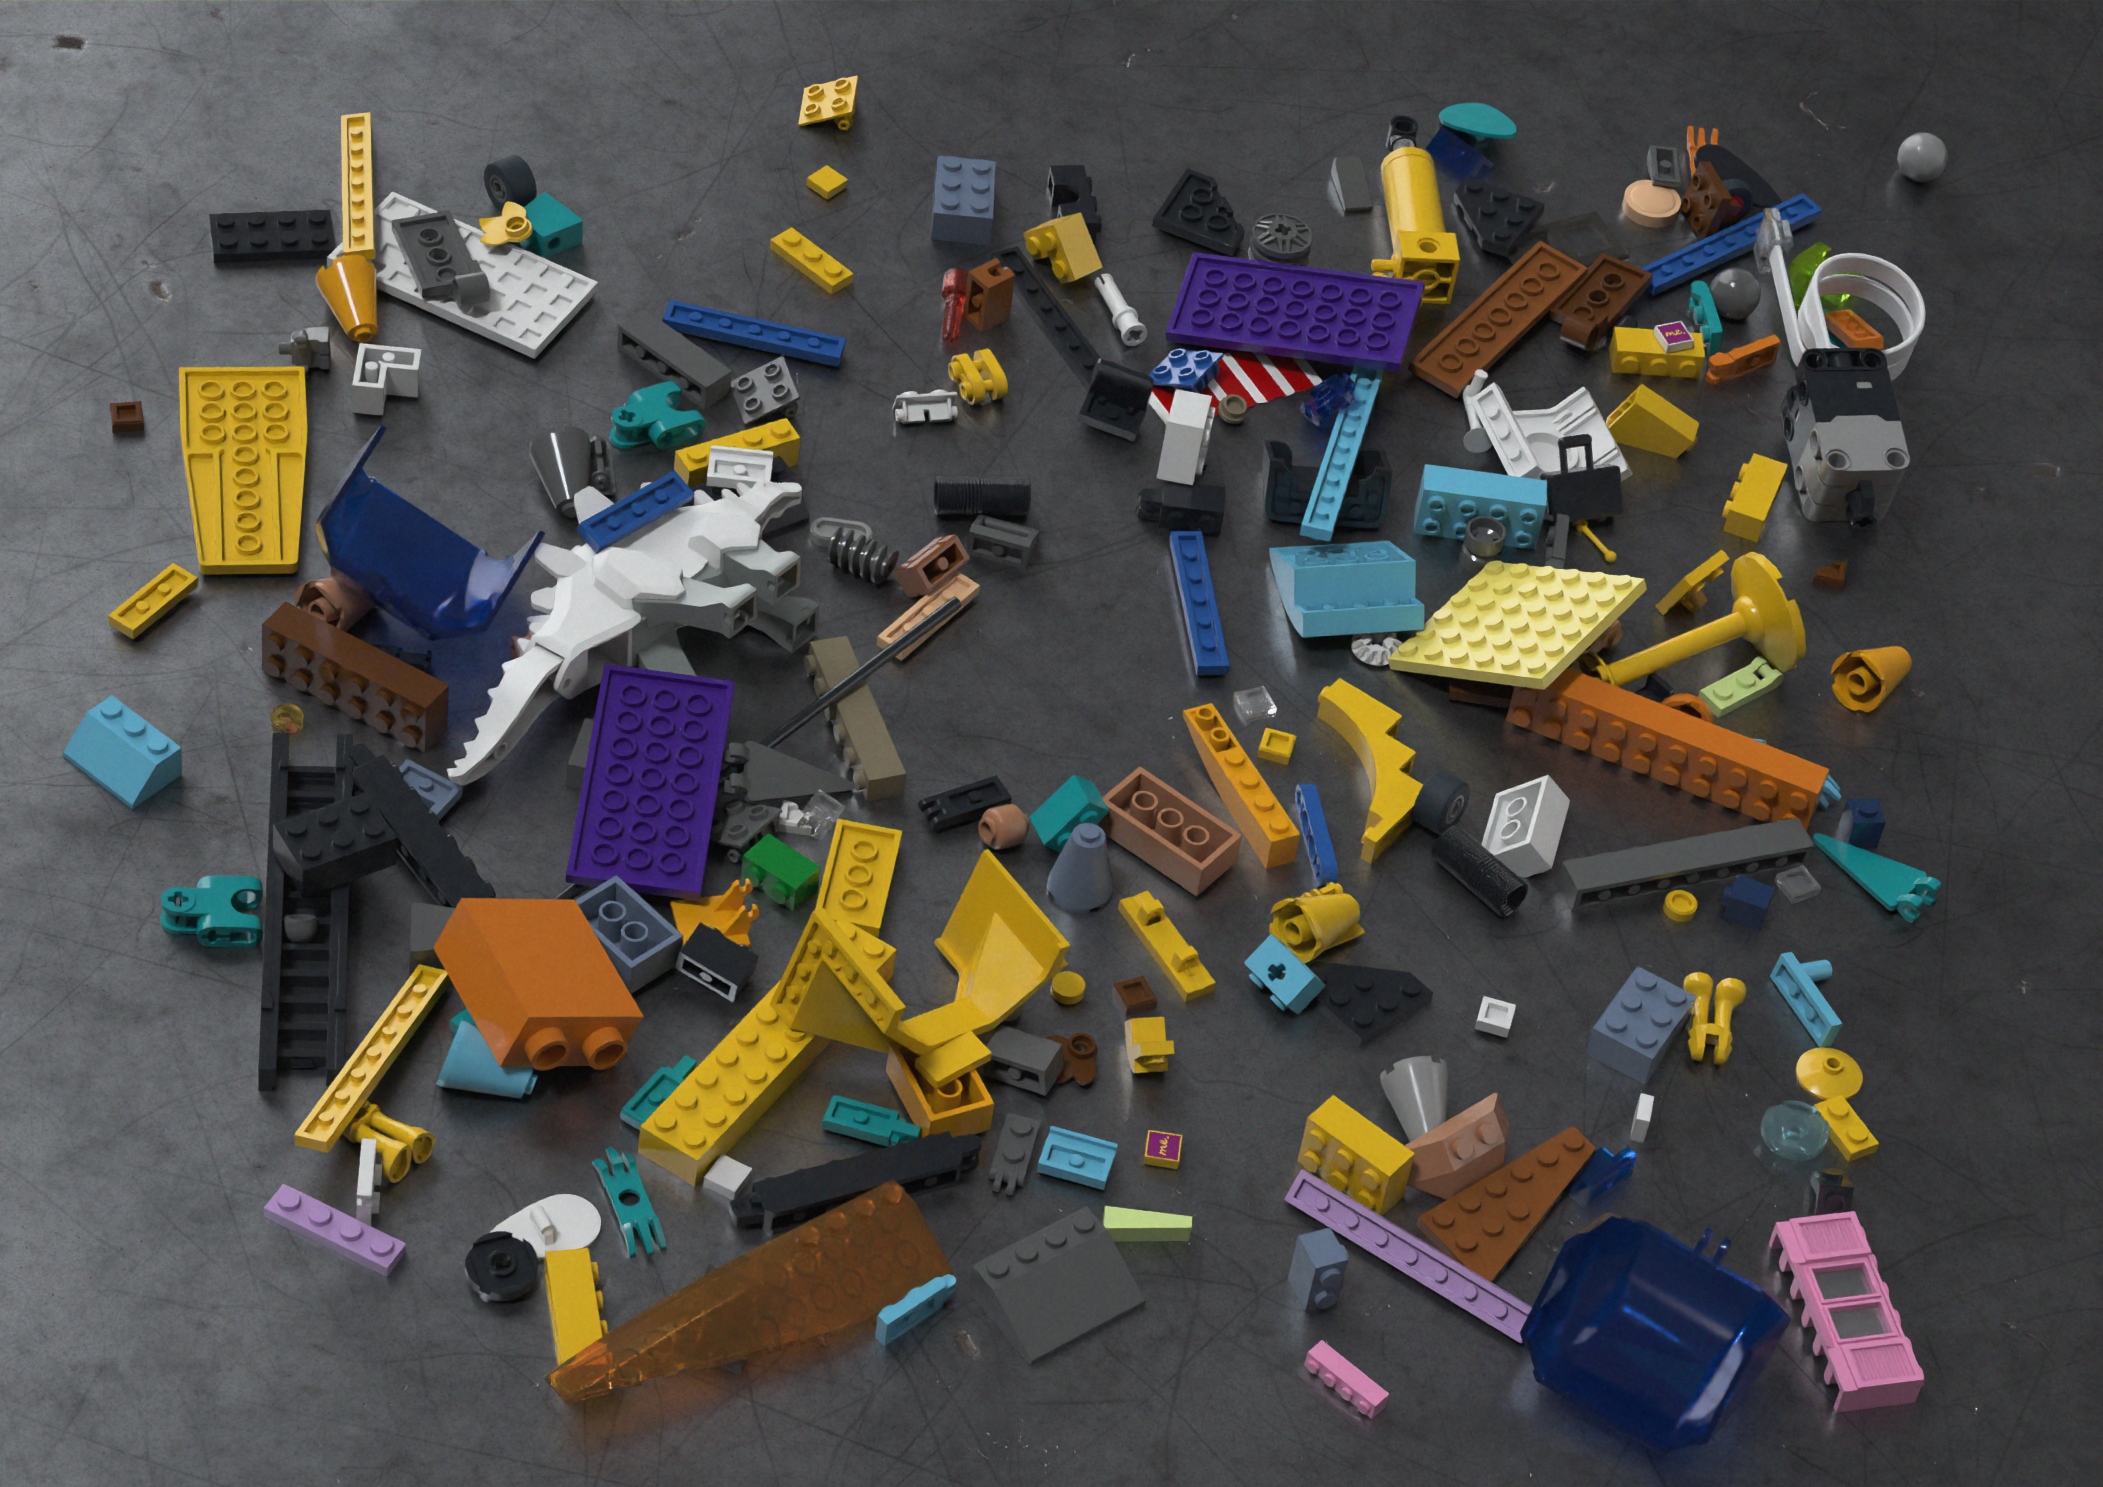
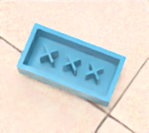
M1425 464L1415 506L1414 533L1464 540L1468 522L1478 516H1488L1500 521L1505 527L1506 536L1503 546L1535 550L1547 505V481Z

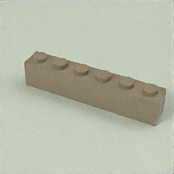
M847 635L811 641L809 655L804 658L806 672L808 675L812 674L814 678V688L818 698L860 667ZM865 679L826 708L824 713L828 721L831 720L833 723L834 737L837 744H842L846 766L851 767L853 770L855 788L857 791L861 790L867 803L904 796L906 772Z

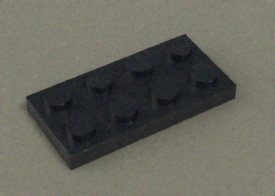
M330 210L209 214L214 263L327 259L335 250Z

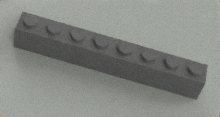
M1799 818L1778 820L1772 823L1756 826L1750 825L1745 828L1719 831L1702 836H1691L1686 839L1660 842L1654 845L1632 847L1622 851L1601 853L1584 858H1573L1562 862L1557 885L1571 912L1664 895L1674 890L1685 891L1733 882L1736 880L1737 874L1747 878H1754L1807 868L1814 844Z

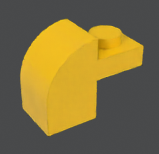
M1132 1018L1125 1021L1126 1050L1132 1072L1169 1071L1168 1057L1174 1055L1175 1052L1174 1040L1166 1041L1165 1018Z

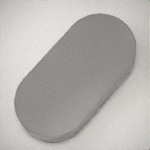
M821 517L815 519L810 525L809 536L811 541L822 547H828L830 539L840 526H844L843 536L849 530L855 531L854 541L860 535H865V546L872 540L873 533L871 528L862 522Z

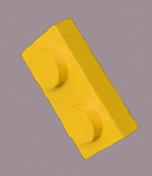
M1842 1095L1814 1104L1811 1114L1848 1162L1877 1151L1878 1141Z

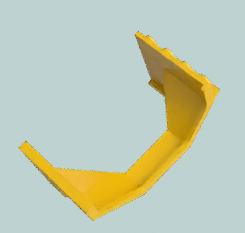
M987 849L982 852L941 937L934 941L935 946L959 974V982L953 1003L902 1022L900 1019L906 1006L827 911L821 908L812 912L770 1005L791 1029L886 1054L889 1051V1044L898 1042L916 1054L923 1056L970 1030L976 1036L993 1030L1068 965L1064 957L1071 945L990 850Z

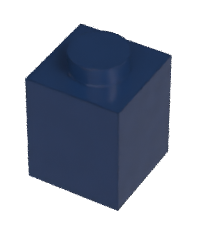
M1847 799L1839 823L1845 843L1861 849L1878 847L1886 824L1879 799Z
M1737 874L1733 887L1726 886L1721 900V904L1726 905L1723 918L1760 931L1775 887Z

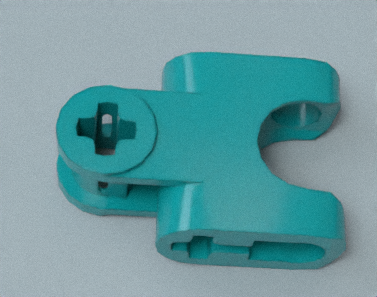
M667 381L635 391L628 397L626 406L614 409L611 421L615 427L610 430L609 440L612 445L619 449H632L636 446L653 442L658 449L663 450L700 438L705 430L706 421L696 410H675L680 405L682 390L676 382Z
M211 875L201 878L198 881L197 888L171 887L165 890L161 896V906L163 909L160 916L161 927L166 932L175 935L197 934L198 941L207 947H256L261 943L264 936L262 922L255 915L243 914L238 911L256 908L260 904L263 897L262 883L258 878L251 876ZM177 897L180 898V903H179V905H176V898H177ZM176 916H180L179 924H176Z

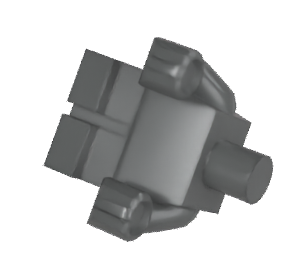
M310 327L292 332L291 342H279V355H291L292 364L305 366V379H309V367L329 369L331 357L329 327Z

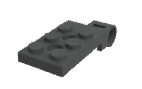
M450 210L392 220V232L422 298L452 293L458 306L488 302L490 300L488 278L485 272L481 270L478 261L472 260ZM424 238H431L432 241L424 240ZM440 257L442 260H434L432 258Z

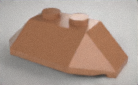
M1493 1093L1405 1145V1147L1415 1153L1407 1186L1448 1200L1504 1167L1509 1122L1498 1093Z

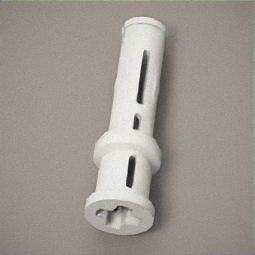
M1110 274L1101 275L1105 281L1104 284L1097 277L1095 286L1113 314L1112 323L1117 330L1121 331L1123 343L1127 346H1136L1142 343L1147 337L1148 331L1145 325L1139 323L1137 311L1127 305Z

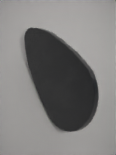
M1706 144L1696 151L1694 155L1696 169L1700 161L1710 162L1721 181L1728 179L1742 180L1752 191L1754 198L1753 206L1768 210L1782 203L1773 188L1757 172L1727 149L1714 144Z

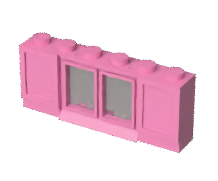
M1855 1211L1792 1218L1789 1221L1776 1222L1769 1246L1771 1249L1783 1248L1779 1260L1780 1269L1782 1272L1793 1271L1795 1277L1790 1288L1791 1297L1793 1300L1804 1299L1806 1304L1801 1317L1802 1325L1804 1328L1815 1327L1817 1334L1813 1343V1352L1815 1356L1826 1355L1828 1359L1824 1372L1825 1382L1827 1385L1838 1384L1840 1389L1834 1405L1836 1413L1916 1402L1920 1389L1924 1386V1373L1915 1358L1911 1341L1903 1333L1899 1312L1893 1309L1889 1299L1888 1286L1886 1282L1881 1280L1876 1257L1874 1254H1871L1865 1230L1860 1225Z

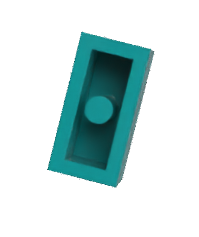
M1073 774L1029 819L1044 846L1061 853L1076 826L1083 823L1098 825L1100 820L1110 811L1095 784Z

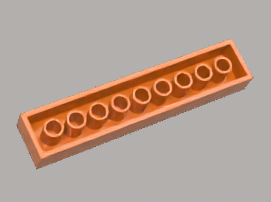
M1566 668L1545 690L1514 686L1506 717L1507 722L1763 822L1772 823L1778 820L1799 818L1806 832L1816 813L1830 770L1570 668Z

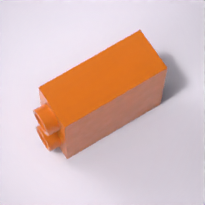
M461 898L433 947L500 1067H534L540 1071L549 1070L557 1066H591L596 1070L608 1069L618 1064L625 1057L628 1051L627 1044L644 1017L575 900Z

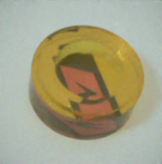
M293 704L276 706L270 714L271 728L276 733L297 734L304 725L303 711Z

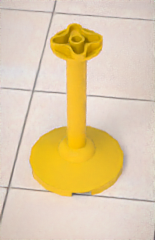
M1750 552L1734 560L1731 570V591L1734 600L1732 614L1608 665L1592 651L1579 656L1578 662L1583 674L1620 687L1734 639L1743 637L1746 641L1751 642L1759 656H1763L1769 661V666L1772 669H1778L1780 672L1785 673L1796 668L1797 661L1805 656V629L1795 599L1787 601L1783 589L1777 582L1778 579L1783 578L1777 567L1764 555Z

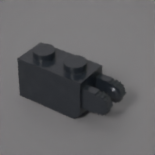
M1168 481L1164 484L1163 490L1144 488L1138 493L1140 503L1136 507L1135 512L1140 519L1159 521V528L1201 531L1202 533L1220 535L1224 517L1225 487L1196 483L1188 485Z

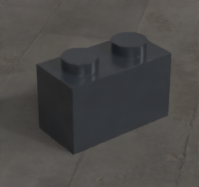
M700 922L679 951L675 968L734 1002L753 975L759 956L755 955L747 946L737 944L726 938L720 930L708 927Z

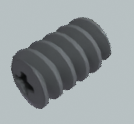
M840 526L830 539L827 550L828 562L834 565L838 563L841 569L846 570L849 568L852 574L857 575L860 573L863 579L868 580L871 578L874 584L879 585L883 583L895 568L899 551L894 550L887 556V545H882L876 551V540H871L865 546V535H860L854 541L855 531L849 530L843 536L844 526Z

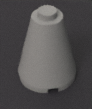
M1431 1056L1403 1059L1393 1064L1394 1070L1387 1074L1385 1069L1380 1075L1382 1088L1410 1142L1448 1120V1067L1446 1061L1441 1058L1440 1063L1432 1062Z

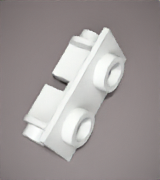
M935 390L928 394H918L914 391H908L897 395L892 407L893 410H896V421H902V424L924 423V412H929L930 422H950L952 418H957L958 416L957 406H953L957 392Z

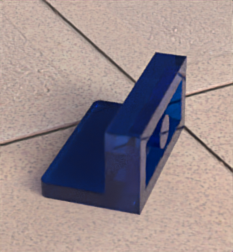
M1443 126L1425 148L1464 178L1469 177L1473 179L1483 164L1490 169L1495 165Z
M1628 1146L1616 1155L1601 1147L1595 1151L1592 1159L1577 1178L1570 1183L1565 1192L1584 1209L1631 1177L1638 1154Z

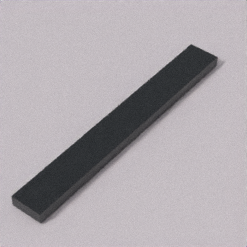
M1018 247L991 253V260L997 258L1001 262V268L1008 267L1015 274L1014 294L1086 391L1089 392L1095 364L1101 357Z

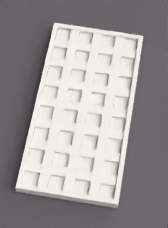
M391 192L374 210L375 259H369L367 262L371 263L372 261L375 265L377 289L535 359L598 291L597 281L511 243L487 246L480 242L481 237L485 235L481 230L454 219L472 260L478 261L481 270L485 272L488 278L490 300L488 302L458 306L452 293L422 298L392 232V220L437 213L438 211L395 192ZM424 238V240L432 241L431 238ZM343 242L327 257V267L333 265L332 260L344 256ZM440 257L432 258L434 260H442Z

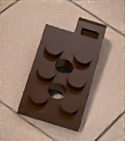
M1602 253L1588 268L1587 273L1550 309L1549 319L1563 324L1560 330V340L1587 352L1590 351L1652 284L1653 274Z

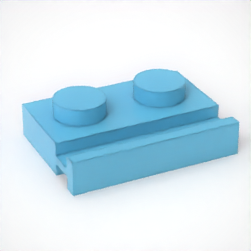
M1051 1126L1038 1162L1037 1172L1104 1190L1114 1157L1117 1153L1118 1144Z

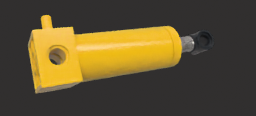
M1395 116L1390 120L1386 140V148L1391 153L1384 158L1380 166L1393 254L1391 260L1373 259L1371 269L1372 271L1389 272L1388 276L1390 278L1425 282L1422 303L1450 304L1460 263L1456 234L1446 233L1434 160L1429 153L1423 149L1416 148L1417 121L1409 116Z

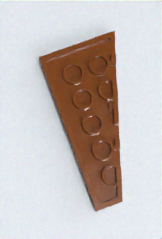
M1572 1126L1418 1217L1416 1226L1442 1253L1493 1283L1497 1276L1501 1275L1507 1268L1508 1262L1515 1253L1522 1249L1540 1226L1552 1206L1556 1205L1562 1198L1563 1192L1570 1183L1576 1180L1591 1161L1596 1148Z

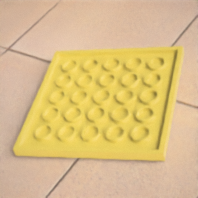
M1498 560L1491 561L1474 578L1470 579L1457 594L1453 595L1440 610L1433 614L1424 624V630H1416L1405 643L1398 647V651L1392 654L1393 657L1388 658L1390 669L1545 690L1647 590L1645 579L1630 577L1629 575L1617 576L1604 574L1603 572L1591 573L1578 571L1577 569L1564 570L1555 569L1551 566L1538 567L1529 566L1525 563L1511 564Z

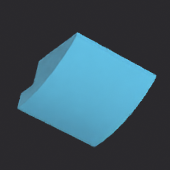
M1390 541L1269 548L1271 564L1280 597L1290 621L1302 637L1424 630L1425 605L1415 598L1416 561Z

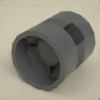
M1478 516L1468 522L1464 543L1459 556L1460 564L1464 569L1478 574L1487 563L1500 560L1506 536L1503 524L1495 518L1488 516Z

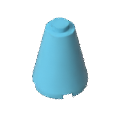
M461 1020L436 1084L444 1088L521 1099L523 1093L531 1094L538 1075L532 1073L534 1067H500L479 1029L470 1022Z

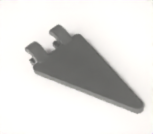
M752 740L747 741L744 745L741 743H730L729 750L724 749L722 763L727 765L744 764V775L732 773L730 774V780H723V794L730 796L745 794L747 803L848 793L855 787L852 781Z

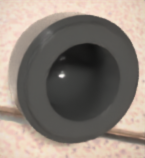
M294 914L283 918L284 934L292 943H308L316 936L318 930V918L316 916Z

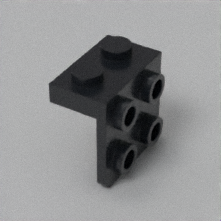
M1098 359L1094 367L1089 392L1079 412L1077 421L1135 441L1147 412L1154 379L1143 372L1134 371L1112 361Z

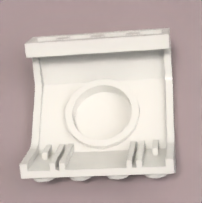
M1495 382L1470 399L1507 474L1510 476L1540 480L1542 473L1561 470L1558 440L1562 437L1589 434L1592 437L1594 465L1611 464L1619 466L1621 482L1633 474L1590 392L1584 386L1550 409L1512 411L1501 388ZM1584 446L1566 449L1568 469L1586 467Z

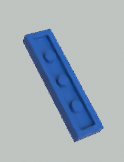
M674 470L582 521L576 530L597 554L608 546L617 543L691 501L694 492Z

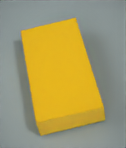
M970 1030L915 1060V1068L936 1090L989 1062L992 1052Z

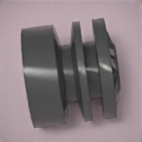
M1270 213L1263 215L1254 222L1252 227L1250 247L1246 259L1307 267L1313 241L1312 230L1305 221L1290 214Z

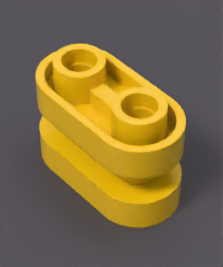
M990 349L975 351L974 361L970 359L967 353L952 357L951 363L948 364L949 376L958 384L963 400H967L970 405L983 403L986 399V392L992 400L1007 397L1008 383L1005 373Z

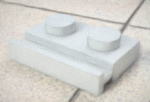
M711 445L706 486L736 489L738 482L750 488L756 482L762 480L770 482L773 452Z
M362 1139L356 1219L371 1226L372 1214H379L380 1192H374V1185L381 1186L382 1164H376V1139Z

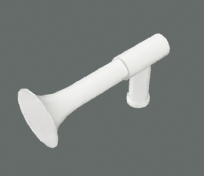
M1476 370L1471 385H1467L1462 392L1471 429L1464 436L1463 443L1468 451L1481 453L1490 449L1493 444L1485 428H1482L1480 418L1470 401L1471 398L1480 392L1484 381L1488 377L1485 371Z

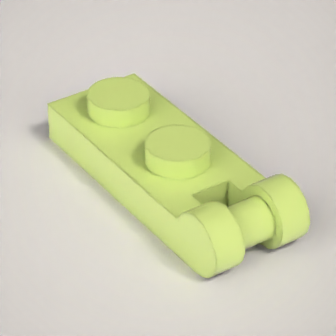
M1758 656L1748 666L1701 689L1698 697L1709 705L1714 715L1720 718L1776 689L1783 682L1784 675L1778 669L1773 670L1765 657Z

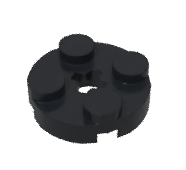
M495 1231L479 1237L473 1243V1248L467 1253L465 1259V1276L470 1287L478 1293L480 1299L486 1302H493L495 1300L508 1301L516 1299L533 1289L538 1269V1258L535 1249L527 1240L523 1238L522 1242L518 1238L512 1237L513 1233ZM500 1260L504 1265L510 1264L511 1266L504 1272L493 1269L495 1268L496 1261Z

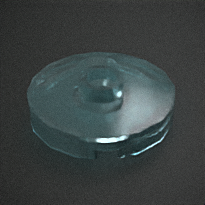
M1787 1100L1782 1101L1781 1105H1776L1775 1107L1772 1105L1768 1108L1761 1122V1136L1765 1144L1774 1153L1786 1159L1802 1161L1813 1159L1823 1152L1829 1139V1125L1827 1121L1824 1122L1820 1117L1821 1113L1815 1107L1804 1102Z

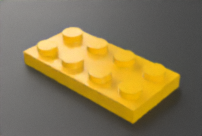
M837 819L815 910L824 908L835 922L841 917L869 934L879 937L903 831Z

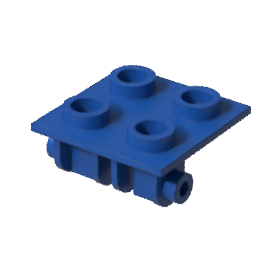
M1175 349L1148 376L1154 379V385L1177 386L1178 390L1199 393L1219 374L1220 366L1218 361L1224 355L1223 353H1212L1207 350L1186 351L1185 349Z

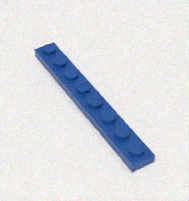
M1804 193L1640 268L1653 274L1652 284L1646 290L1654 296L1765 244L1761 226L1766 213H1770L1771 220L1775 221L1778 237L1819 219L1822 209Z

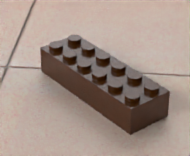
M286 601L262 624V670L266 671L269 675L293 685L296 689L320 699L325 704L347 713L354 719L361 720L376 728L379 732L386 733L403 742L408 747H413L424 754L447 731L448 684Z

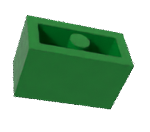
M768 833L743 855L741 878L744 880L750 879L753 887L772 897L775 902L794 911L818 890L821 867Z

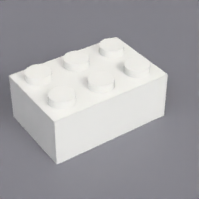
M1176 389L1167 420L1157 479L1193 485L1195 475H1202L1216 409L1210 407L1212 396Z

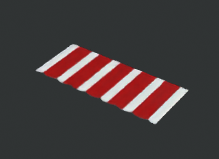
M1235 350L1223 354L1224 356L1218 361L1220 366L1219 374L1199 394L1212 396L1210 407L1216 408L1214 415L1216 417L1219 415L1218 405L1220 401L1231 394L1241 396L1249 408L1256 403L1269 402L1276 397L1289 396L1294 392L1305 391L1313 386L1325 385V383L1305 359ZM1153 385L1149 404L1165 425H1167L1174 394L1178 388L1177 386Z

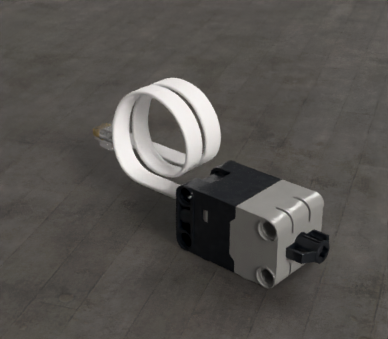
M1765 208L1760 228L1756 229L1758 238L1753 251L1758 273L1773 274L1790 353L1797 366L1795 371L1797 384L1788 389L1780 407V414L1802 512L1811 521H1848L1849 529H1866L1885 517L1910 463V456L1891 381L1899 376L1906 367L1923 330L1926 317L1924 301L1912 279L1894 264L1867 254L1845 253L1832 256L1818 266L1799 309L1797 320L1785 267V259L1789 249L1794 247L1790 224L1788 220H1781L1779 208ZM1846 272H1848V273H1858V274H1863V275H1867V276L1873 277V278H1875V279H1878V280L1884 282L1885 284H1887L1888 286H1890L1891 288H1893V289L1903 298V300L1906 302L1907 306H1906V305L1904 304V302H1903L1894 292H1892L1889 288L1885 287L1884 285H1882V284H1880V283H1878V282H1876V281H1874V280H1871V279H1868V278H1865V277H1861V276H1856V275H1847V274H1845V275H1843V274H1842V275H1832V274H1836V273H1846ZM1828 294H1848L1864 298L1878 305L1896 322L1902 334L1903 343L1882 351L1876 348H1839L1831 344L1820 297Z

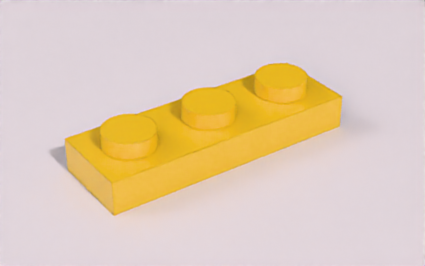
M791 227L770 239V249L831 295L853 282V272Z
M172 563L108 615V624L131 639H135L198 587V577Z

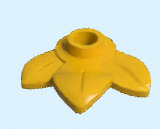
M508 201L503 207L502 216L480 218V227L485 234L481 237L480 242L487 246H499L507 242H522L526 240L533 231L531 222L526 219V210L519 204Z

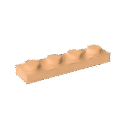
M955 572L879 634L876 645L882 649L886 648L952 597L958 598L961 602V607L895 656L902 661L979 594L980 585L960 572Z

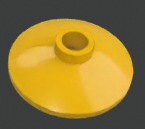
M1819 1047L1808 1050L1799 1058L1796 1065V1076L1800 1085L1809 1094L1824 1101L1842 1095L1845 1100L1851 1099L1859 1092L1863 1082L1862 1071L1856 1061L1837 1049Z

